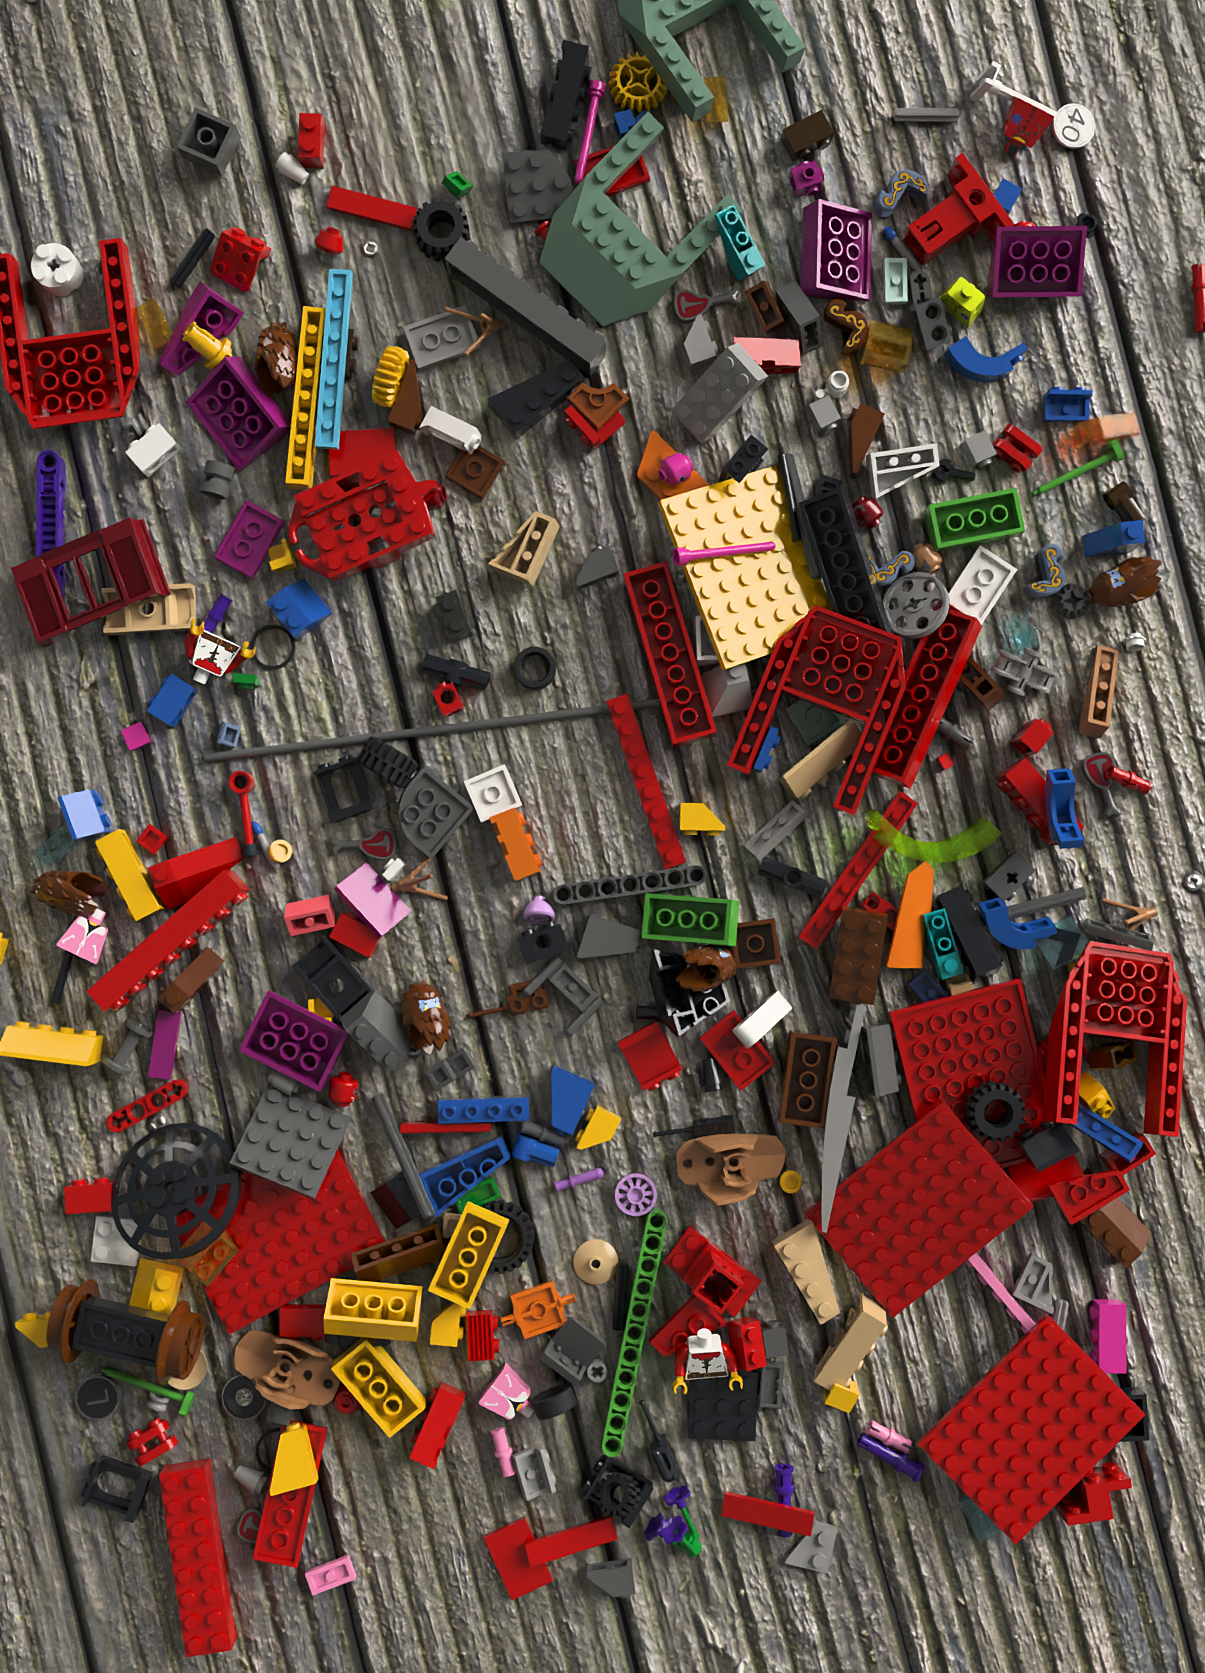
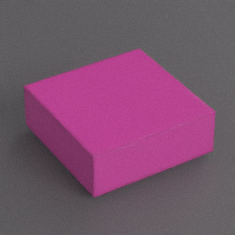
M138 722L121 730L130 751L152 743L143 722Z

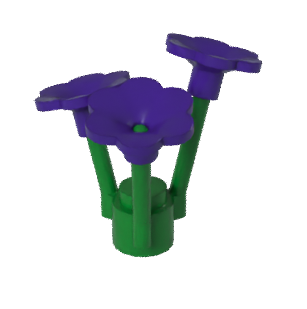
M684 1485L680 1488H672L664 1496V1500L667 1506L676 1504L678 1509H681L686 1523H684V1519L681 1516L668 1518L665 1521L663 1515L659 1513L656 1517L651 1518L648 1527L644 1531V1535L648 1541L657 1536L664 1537V1541L667 1544L675 1545L680 1552L684 1551L689 1558H693L700 1553L702 1545L698 1540L700 1535L695 1530L685 1508L686 1503L684 1500L690 1496L691 1492Z

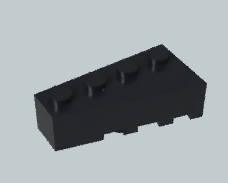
M569 360L487 398L488 406L517 440L563 403L582 382L584 383V376L572 361Z

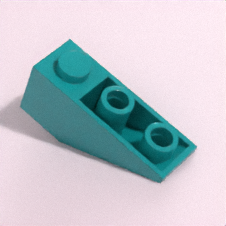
M733 204L716 213L715 218L728 264L737 281L740 282L756 273L766 264L735 205Z
M945 908L923 914L930 956L936 977L943 980L963 974L964 971Z

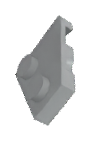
M1029 1253L1011 1294L1053 1314L1052 1263Z
M814 1521L811 1537L801 1536L791 1553L786 1554L784 1558L785 1564L827 1574L838 1530L837 1526Z

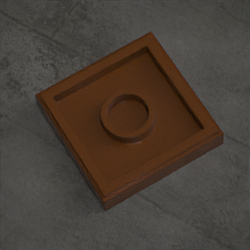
M481 446L474 449L471 455L467 450L461 449L445 474V478L483 500L505 465V461Z

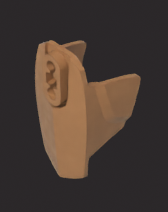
M718 1134L703 1136L686 1141L680 1145L676 1151L677 1175L684 1184L698 1186L701 1193L714 1205H726L746 1200L749 1196L755 1194L759 1180L779 1176L785 1162L786 1153L781 1141L775 1135ZM712 1157L710 1162H705L706 1158ZM684 1160H691L688 1164H683Z
M251 1330L236 1345L235 1370L250 1378L255 1388L259 1390L264 1398L287 1409H303L309 1404L324 1406L334 1399L341 1382L331 1370L334 1359L329 1357L327 1353L309 1344L263 1331ZM307 1370L312 1372L311 1379L305 1377ZM331 1379L333 1386L331 1388L327 1387L326 1383H324L325 1380Z

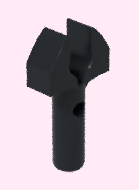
M949 459L939 461L938 467L944 468L947 471L946 473L942 474L934 471L932 474L941 483H946L950 477L974 481L976 477L974 472L953 468Z

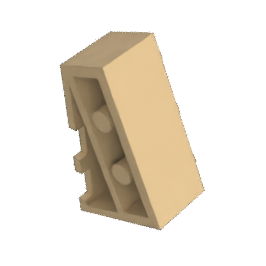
M535 511L520 527L513 539L503 546V550L488 565L495 572L533 587L560 526L556 519Z

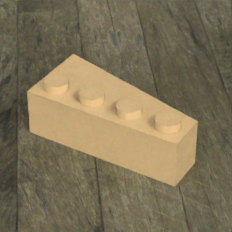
M807 1219L773 1239L772 1243L819 1323L823 1324L840 1314L814 1224L812 1220Z
M863 1291L858 1297L860 1300L859 1306L856 1310L852 1308L847 1315L848 1319L845 1329L840 1327L834 1339L835 1346L829 1345L814 1370V1382L829 1391L834 1383L846 1388L849 1386L850 1377L854 1371L857 1373L860 1370L863 1358L866 1354L870 1355L872 1353L875 1341L878 1337H882L888 1328L884 1307L878 1300Z

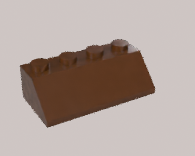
M1088 1167L1083 1171L1084 1175L1094 1174ZM1118 1198L1078 1221L1116 1262L1126 1269L1143 1253L1151 1235V1232Z

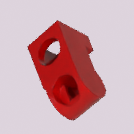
M871 891L861 906L867 910L888 913L886 928L893 932L898 909Z

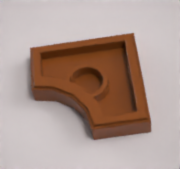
M582 382L567 397V401L599 431L629 401V397L615 383L606 388L596 389Z

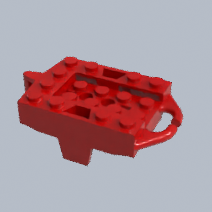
M395 450L294 495L296 502L288 526L289 542L291 546L298 544L297 530L300 526L307 525L319 551V557L310 559L304 554L303 549L295 551L294 554L303 566L333 582L369 567L379 569L399 560L401 553L436 537L426 502L439 492V487L433 479L416 482L401 455ZM383 481H386L385 483H382V484H380V485H378V486H376V487H373V488H371V489L368 490V488H370V487H372V486H374V485H376V484H379V483H381V482H383ZM345 499V500L342 501V502H339V503H337V504H335V505H333V506H330V507H328V508H326V509H324V510H321V511H319V512H317V513H315V514H312V515L308 516L309 514H311V513H313V512H315V511H318V510H320V509H322V508H324V507H327V506H329V505H331V504H333V503H336V502H338V501H340V500ZM394 501H395V503H396V505L391 506V507H389V508H387V507L385 506V505H387V504H389V503H392V502H394ZM374 509H381L382 512L378 518L371 517ZM354 518H361L359 526L351 527V521ZM344 524V528L335 530V527ZM384 541L390 545V547L372 554V546Z

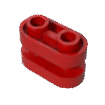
M1007 424L1001 432L1005 439L996 438L992 443L997 453L995 457L1008 462L1013 471L1026 473L1032 465L1029 457L1038 458L1043 449L1035 440L1012 424Z
M157 1417L147 1424L148 1428L141 1431L139 1428L127 1436L129 1440L125 1443L129 1451L137 1448L140 1453L134 1458L138 1467L152 1461L179 1443L175 1434L169 1437L166 1435L165 1430L170 1427L166 1418L161 1420L160 1417ZM157 1437L159 1442L147 1448L145 1443Z

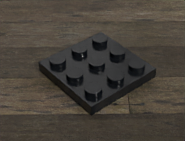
M737 1371V1374L742 1377L743 1387L741 1389L739 1381H733V1391L729 1387L731 1373H728V1377L690 1379L688 1439L756 1441L758 1371Z

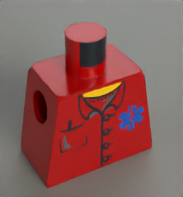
M1013 96L1001 131L1002 134L1010 137L1004 151L1016 156L1022 144L1032 148L1055 116Z

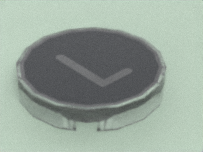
M96 1373L88 1376L79 1384L75 1393V1403L78 1411L85 1418L93 1421L109 1418L116 1412L122 1400V1391L118 1382L106 1376V1374Z

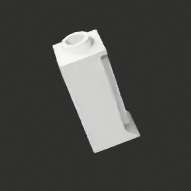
M433 406L430 407L419 427L425 436L432 434L464 451L467 450L470 455L474 449L478 448L481 442L482 435L476 427Z

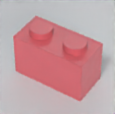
M330 894L286 904L284 919L290 936L335 926L336 912Z

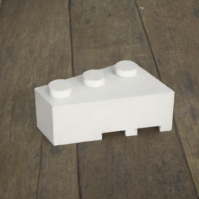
M937 443L866 455L871 497L876 499L938 467Z

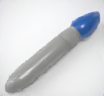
M884 227L888 241L893 244L903 258H907V264L912 269L918 270V262L897 237L895 231L890 227Z
M252 821L253 834L257 836V840L271 867L278 870L279 863L272 861L268 855L270 844L263 834L262 827L256 821Z

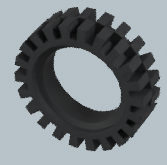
M494 1200L481 1207L510 1219L516 1224L520 1232V1243L516 1250L508 1256H494L488 1268L489 1273L499 1272V1274H504L505 1271H508V1273L512 1272L514 1268H519L524 1261L526 1262L533 1248L534 1230L533 1223L530 1221L529 1215L522 1211L523 1208L515 1206L513 1202L506 1203L505 1200L495 1202Z

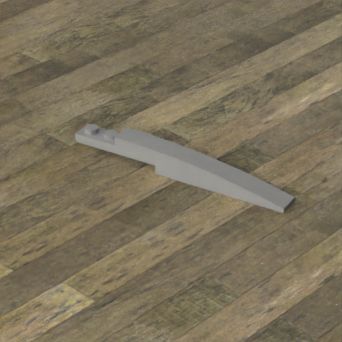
M858 1004L856 1009L851 1008L849 1021L853 1022L851 1031L846 1030L844 1043L848 1044V1047L838 1046L830 1088L822 1166V1232L827 1233L856 1098L855 1096L847 1095L866 1007Z

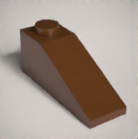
M410 359L389 415L388 423L392 428L415 436L416 431L421 430L419 427L424 418L422 417L417 365L415 360Z
M860 403L858 409L853 407L848 418L851 421L848 428L850 478L853 479L858 473L885 413L863 403Z
M969 656L959 680L990 711L1006 696L995 681Z
M207 947L170 984L158 1000L174 1014L182 1012L225 961Z

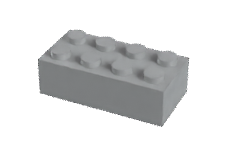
M736 343L728 346L671 411L700 443L705 442L718 432L765 381L768 375L743 347Z

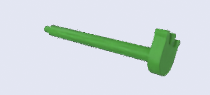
M1113 439L1105 444L1109 453L1037 487V490L1032 491V494H1042L1112 459L1116 463L1123 460L1124 455L1118 440Z
M101 1368V1372L106 1373V1376L182 1403L178 1414L187 1416L190 1413L196 1393L188 1391L185 1396L111 1368Z

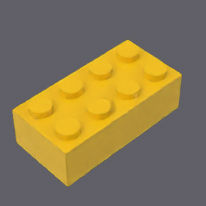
M468 1201L428 1291L470 1309L506 1230L509 1219Z
M361 1337L334 1359L331 1370L389 1438L425 1409L426 1398L383 1347L375 1346V1338Z

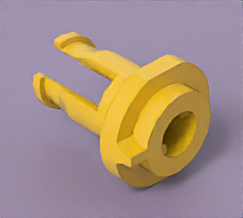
M192 322L183 333L184 337L182 340L190 343L193 349L206 358L204 366L209 370L217 367L225 357L232 356L231 341L226 337L221 340L216 339L206 330L199 328L196 322Z

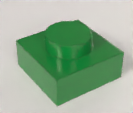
M458 171L446 175L442 181V184L448 188V191L457 198L469 193L473 187Z
M234 673L233 682L239 685L240 689L253 690V686H260V677L257 675Z

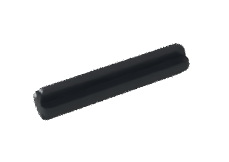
M205 228L170 278L171 283L176 287H182L214 240L215 235L211 230Z
M622 1262L616 1265L612 1329L615 1331H623L625 1324L628 1264Z

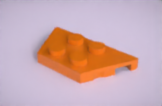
M652 430L637 472V478L659 500L709 486L694 469L688 480L676 486L663 482L658 473L660 463L663 459L677 452Z

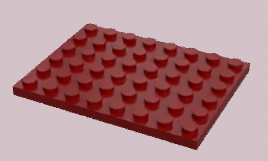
M1016 978L888 1011L915 1121L944 1100L1001 1168L1026 1162L1015 1140L1016 1137L1020 1136L1019 1133L1014 1131L1013 1138L1005 1137V1141L1002 1142L996 1139V1142L990 1141L988 1138L984 1139L966 1122L967 1118L963 1111H966V1108L963 1107L964 1102H968L966 1095L974 1092L972 1088L974 1086L980 1087L979 1083L983 1081L988 1083V1080H994L997 1083L998 1081L1014 1089L1021 1096L1020 1099L1024 1101L1025 1106L1023 1108L1026 1110V1115H1023L1022 1118L1025 1120L1024 1125H1019L1020 1132L1028 1128L1033 1129L1039 1126V1123L1042 1121L1045 1076L1021 979ZM995 1099L986 1105L984 1109V1119L986 1122L998 1121L1005 1112L1004 1101L1002 1099Z
M942 1100L836 1186L827 1233L822 1232V1198L805 1210L804 1214L809 1220H812L816 1229L890 1316L894 1318L1034 1208V1205L945 1101Z
M337 1150L315 1200L306 1198L246 1172L242 1173L238 1206L228 1227L213 1244L188 1258L228 1334H231L330 1281L331 1278H335L354 1268L351 1253L385 1242L386 1239L339 1150ZM231 1183L217 1186L214 1202L208 1212L217 1220L223 1215L228 1203ZM208 1192L197 1197L195 1203L201 1208L204 1205ZM187 1210L185 1213L176 1216L177 1228L187 1224L196 1215ZM201 1221L192 1230L178 1237L185 1249L199 1242L213 1228Z
M1046 1313L917 1443L1016 1545L1146 1414Z

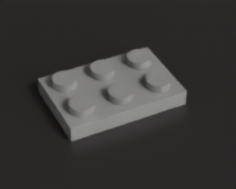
M466 305L455 308L456 310L468 313ZM444 312L403 327L419 371L464 355V352L478 339L471 319L449 312ZM480 344L473 351L481 349Z

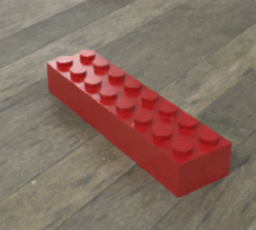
M667 561L623 573V581L672 748L715 737L717 733Z
M935 605L933 611L939 610L942 606ZM949 609L940 627L933 633L920 639L904 675L906 686L872 775L911 789L982 629V625L976 617Z
M223 870L86 992L104 1012L123 1009L130 1003L129 998L134 994L138 995L147 988L146 983L151 979L155 980L164 973L163 968L168 964L172 965L181 957L180 953L183 950L191 949L197 944L198 941L196 939L200 935L208 934L215 927L213 924L217 920L225 919L232 912L230 909L237 904L239 906L248 898L247 893L251 890L233 870Z
M206 1458L165 1465L159 1473L185 1656L187 1658L230 1651L234 1646L237 1636L211 1459Z

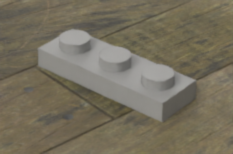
M792 800L744 845L745 848L759 861L762 860L808 814Z

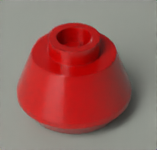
M328 226L327 230L322 229L314 239L316 247L324 252L339 255L344 251L343 236L340 235L338 229Z
M344 1384L339 1385L336 1395L332 1400L334 1407L343 1414L355 1413L362 1405Z

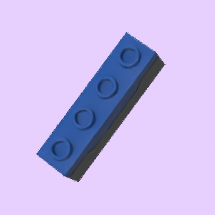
M529 1095L450 1097L438 1100V1124L529 1121L530 1119Z

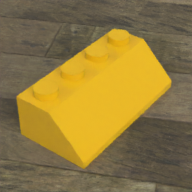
M16 1021L14 1025L7 1026L0 1041V1056L90 1066L100 1062L103 1035H96L97 1031L83 1030L80 1033L74 1032L72 1027H60V1030L52 1029V1025L38 1024V1027L29 1026L30 1022Z
M140 1258L129 1305L171 1314L177 1303L184 1267Z
M331 1278L324 1314V1334L417 1342L423 1286Z

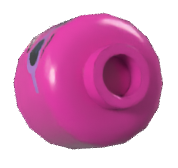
M675 453L661 461L658 473L663 482L676 486L691 477L693 465L687 455Z

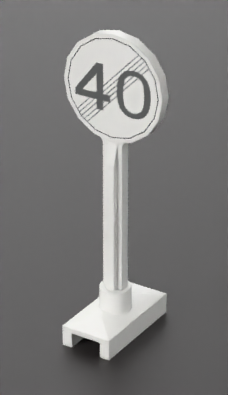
M994 61L977 78L975 83L979 86L970 95L969 100L977 103L986 92L993 95L997 94L1009 101H1012L1013 96H1016L1055 116L1052 120L1053 134L1057 141L1066 148H1081L1094 135V118L1084 106L1075 103L1067 104L1056 112L1002 85V82L996 80L1001 65Z

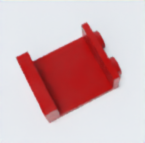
M656 1020L617 1041L643 1091L648 1089L650 1092L661 1086L660 1082L668 1078L670 1081L681 1075L679 1071L683 1068Z

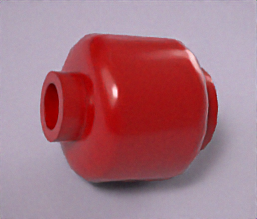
M343 1071L339 1072V1075L331 1077L328 1098L332 1100V1104L346 1107L356 1101L359 1086L358 1080L352 1077V1073Z

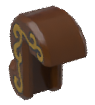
M834 299L826 305L823 316L825 322L850 334L841 355L848 356L856 353L863 345L869 329L868 322L862 313L857 311L845 312L847 304L842 300Z

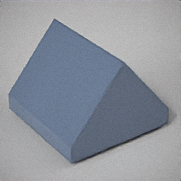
M222 721L216 743L236 748L241 727Z

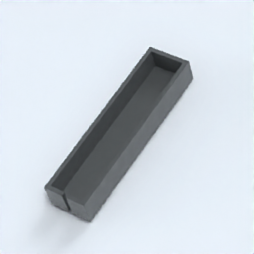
M460 237L445 257L449 276L567 361L571 360L578 369L591 377L605 358L606 342L600 333L587 329V325L582 320L569 316V312L564 307L551 303L550 298L543 292L537 293L532 289L533 287L525 279L519 280L514 276L515 274L507 266L501 267L496 263V259L489 253L483 254L471 240L465 241Z

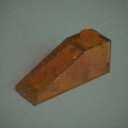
M1135 412L1102 416L1082 421L1070 430L1076 451L1104 444L1113 439L1119 440L1141 433Z

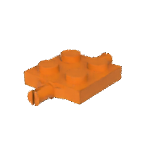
M553 1280L512 1293L510 1297L514 1306L513 1314L501 1317V1321L504 1327L516 1322L521 1328L524 1339L562 1327L567 1321L564 1314V1306L577 1302L575 1294L572 1293L561 1297L556 1290Z

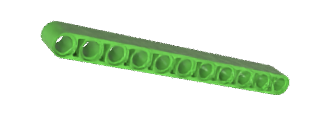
M660 1208L651 1209L645 1219L602 1434V1450L609 1457L619 1455L623 1447L667 1226L665 1212ZM660 1215L663 1220L660 1224L654 1225L650 1222L651 1217ZM655 1237L658 1240V1244L654 1247H649L646 1244L647 1239ZM644 1260H652L654 1262L653 1267L650 1269H644L641 1264ZM646 1282L649 1284V1288L646 1291H640L637 1289L638 1284ZM637 1304L645 1307V1310L640 1314L632 1310ZM631 1327H638L640 1333L632 1336L628 1333V1330ZM632 1349L636 1354L632 1358H627L624 1356V1352ZM622 1372H629L631 1378L622 1380L619 1375ZM619 1394L627 1397L622 1403L615 1400V1397ZM613 1417H620L622 1419V1422L618 1425H614L610 1421ZM614 1439L618 1444L615 1447H609L606 1445V1442Z

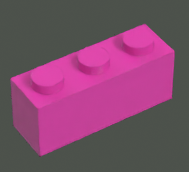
M1093 1299V1306L1090 1307V1318L1093 1320V1329H1090V1341L1093 1343V1352H1090V1358L1105 1373L1126 1374V1304L1121 1300Z

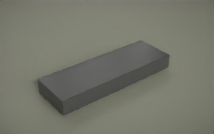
M1085 918L1083 924L1084 933L1152 951L1154 942L1151 935Z

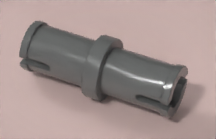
M942 717L937 730L945 735V739H951L966 751L974 738L958 729L957 724L953 725Z
M524 1121L520 1133L537 1138L541 1143L545 1141L560 1148H563L567 1137L549 1129L547 1125L541 1126L529 1121Z

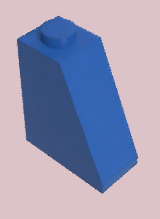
M1143 520L1120 522L1083 535L1085 558L1126 554L1145 543Z
M553 1065L551 1070L552 1126L556 1127L554 1131L567 1136L569 1133L573 1135L593 1090L594 1082L556 1065Z

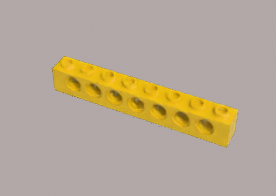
M303 306L285 481L290 489L307 490L313 486L316 456L315 437L326 308Z

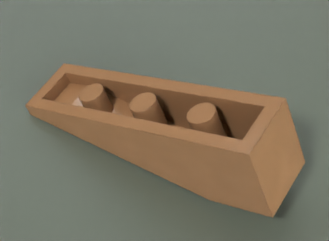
M1101 645L1096 646L1080 717L1079 734L1101 738L1110 727L1119 650Z

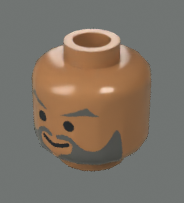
M922 542L912 548V554L915 558L913 568L916 572L932 575L941 569L940 564L943 559L933 544L924 545Z

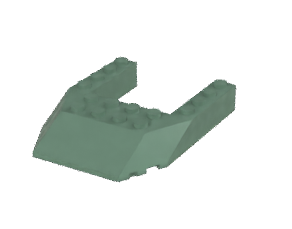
M618 0L619 18L690 121L694 122L710 113L714 96L673 36L735 4L783 73L801 62L806 46L773 0Z
M649 112L586 175L553 214L539 260V264L602 327L637 314L648 312L720 237L715 214L733 204L739 215L743 211L734 199L727 194L666 257L605 195L661 136L664 127Z

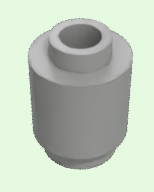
M275 1069L271 1071L267 1079L272 1087L289 1096L292 1093L297 1094L302 1085L301 1082Z

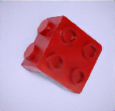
M233 227L221 232L211 263L210 273L228 284L247 292L251 289L259 261L269 257L272 248L266 246L263 240L251 238L245 235L246 232L244 230Z
M572 405L565 410V423L570 429H575L580 435L579 438L587 447L590 446L593 451L625 425V418L618 411L597 431Z

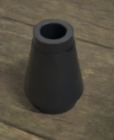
M715 1058L702 1060V1087L705 1088V1092L722 1090L724 1082Z

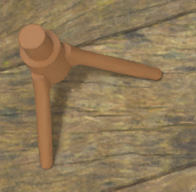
M444 308L446 312L477 321L481 324L483 334L464 352L465 356L471 353L492 332L503 329L505 326L503 320L490 318L484 313H481V317L453 308Z
M429 857L405 878L392 884L393 892L409 891L442 900L448 899L447 896L417 888V883L433 878V874L414 878L431 861Z
M1105 898L1101 899L1103 903L1132 911V918L1124 922L1126 925L1133 923L1128 928L1129 930H1134L1144 921H1148L1151 917L1158 915V910L1155 907L1140 908Z

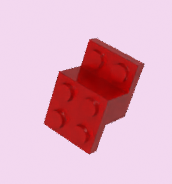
M1106 1462L1102 1466L1093 1467L1075 1485L1077 1497L1064 1496L1055 1505L1056 1511L1068 1526L1114 1519L1109 1491L1132 1488L1131 1478L1117 1464L1112 1462Z

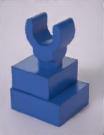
M631 109L614 113L613 125L618 140L620 141L649 111L643 110L635 118Z

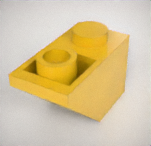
M680 803L679 831H684V835H697V831H706L708 836H720V832L725 831V825L703 803Z
M1087 1071L1080 1076L1079 1101L1104 1119L1108 1118L1113 1110L1116 1109L1105 1088Z
M596 1105L595 1109L590 1108L585 1118L588 1123L585 1129L580 1128L575 1138V1141L578 1142L576 1148L582 1150L611 1140L621 1121V1117L599 1105Z
M450 1302L434 1316L431 1326L430 1345L457 1347L459 1340H463L464 1326H460L461 1317H465V1307Z
M51 1311L37 1316V1313L24 1314L21 1319L15 1322V1327L39 1348L48 1347L46 1334Z

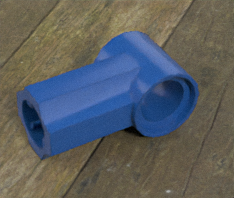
M519 1133L512 1156L528 1162L532 1160L554 1168L560 1148L541 1143L534 1137Z

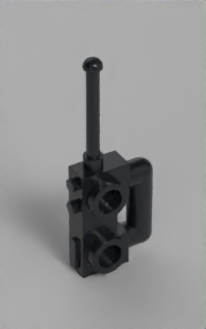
M733 1115L700 1118L694 1120L693 1126L660 1132L654 1131L653 1137L657 1138V1136L694 1132L695 1139L719 1133L735 1134Z
M640 1400L639 1405H641L654 1434L655 1440L650 1445L652 1457L663 1481H674L681 1471L665 1436H660V1433L657 1432L645 1401Z

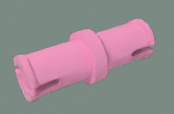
M874 1420L868 1422V1425L874 1427L875 1430L866 1426V1434L881 1440L883 1445H890L905 1454L910 1451V1449L902 1445L904 1443L911 1447L912 1441L895 1433V1429L891 1427L886 1428Z
M505 1428L493 1429L490 1433L496 1449L494 1454L499 1460L502 1477L514 1475L516 1470L511 1456L513 1451L512 1447L508 1445Z

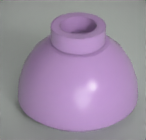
M535 896L532 898V902L525 908L523 918L531 924H546L551 922L555 915L551 905L545 901V897Z

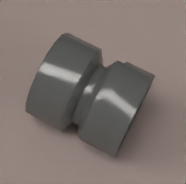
M207 460L203 472L206 478L202 479L199 492L213 498L227 500L231 488L228 482L232 481L235 468L222 462Z

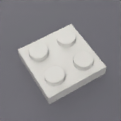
M505 764L464 781L481 823L490 820L489 817L511 808L516 809L523 806Z
M97 1215L91 1261L128 1266L138 1265L139 1252L131 1248L122 1238L116 1228L113 1216ZM119 1217L124 1230L132 1237L138 1225L132 1218Z

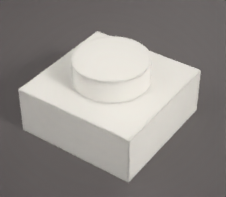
M399 858L396 861L391 859L384 866L385 872L382 875L388 881H392L406 864Z

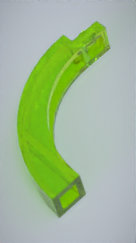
M869 809L863 815L868 820L866 822L868 826L877 832L873 838L880 844L902 856L927 862H950L964 859L985 849L1002 834L987 818L979 817L970 827L954 837L941 841L922 842L899 832L877 810Z

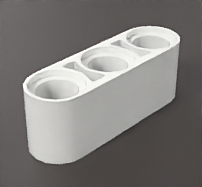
M776 990L744 1018L732 1032L747 1049L792 1009V1006Z

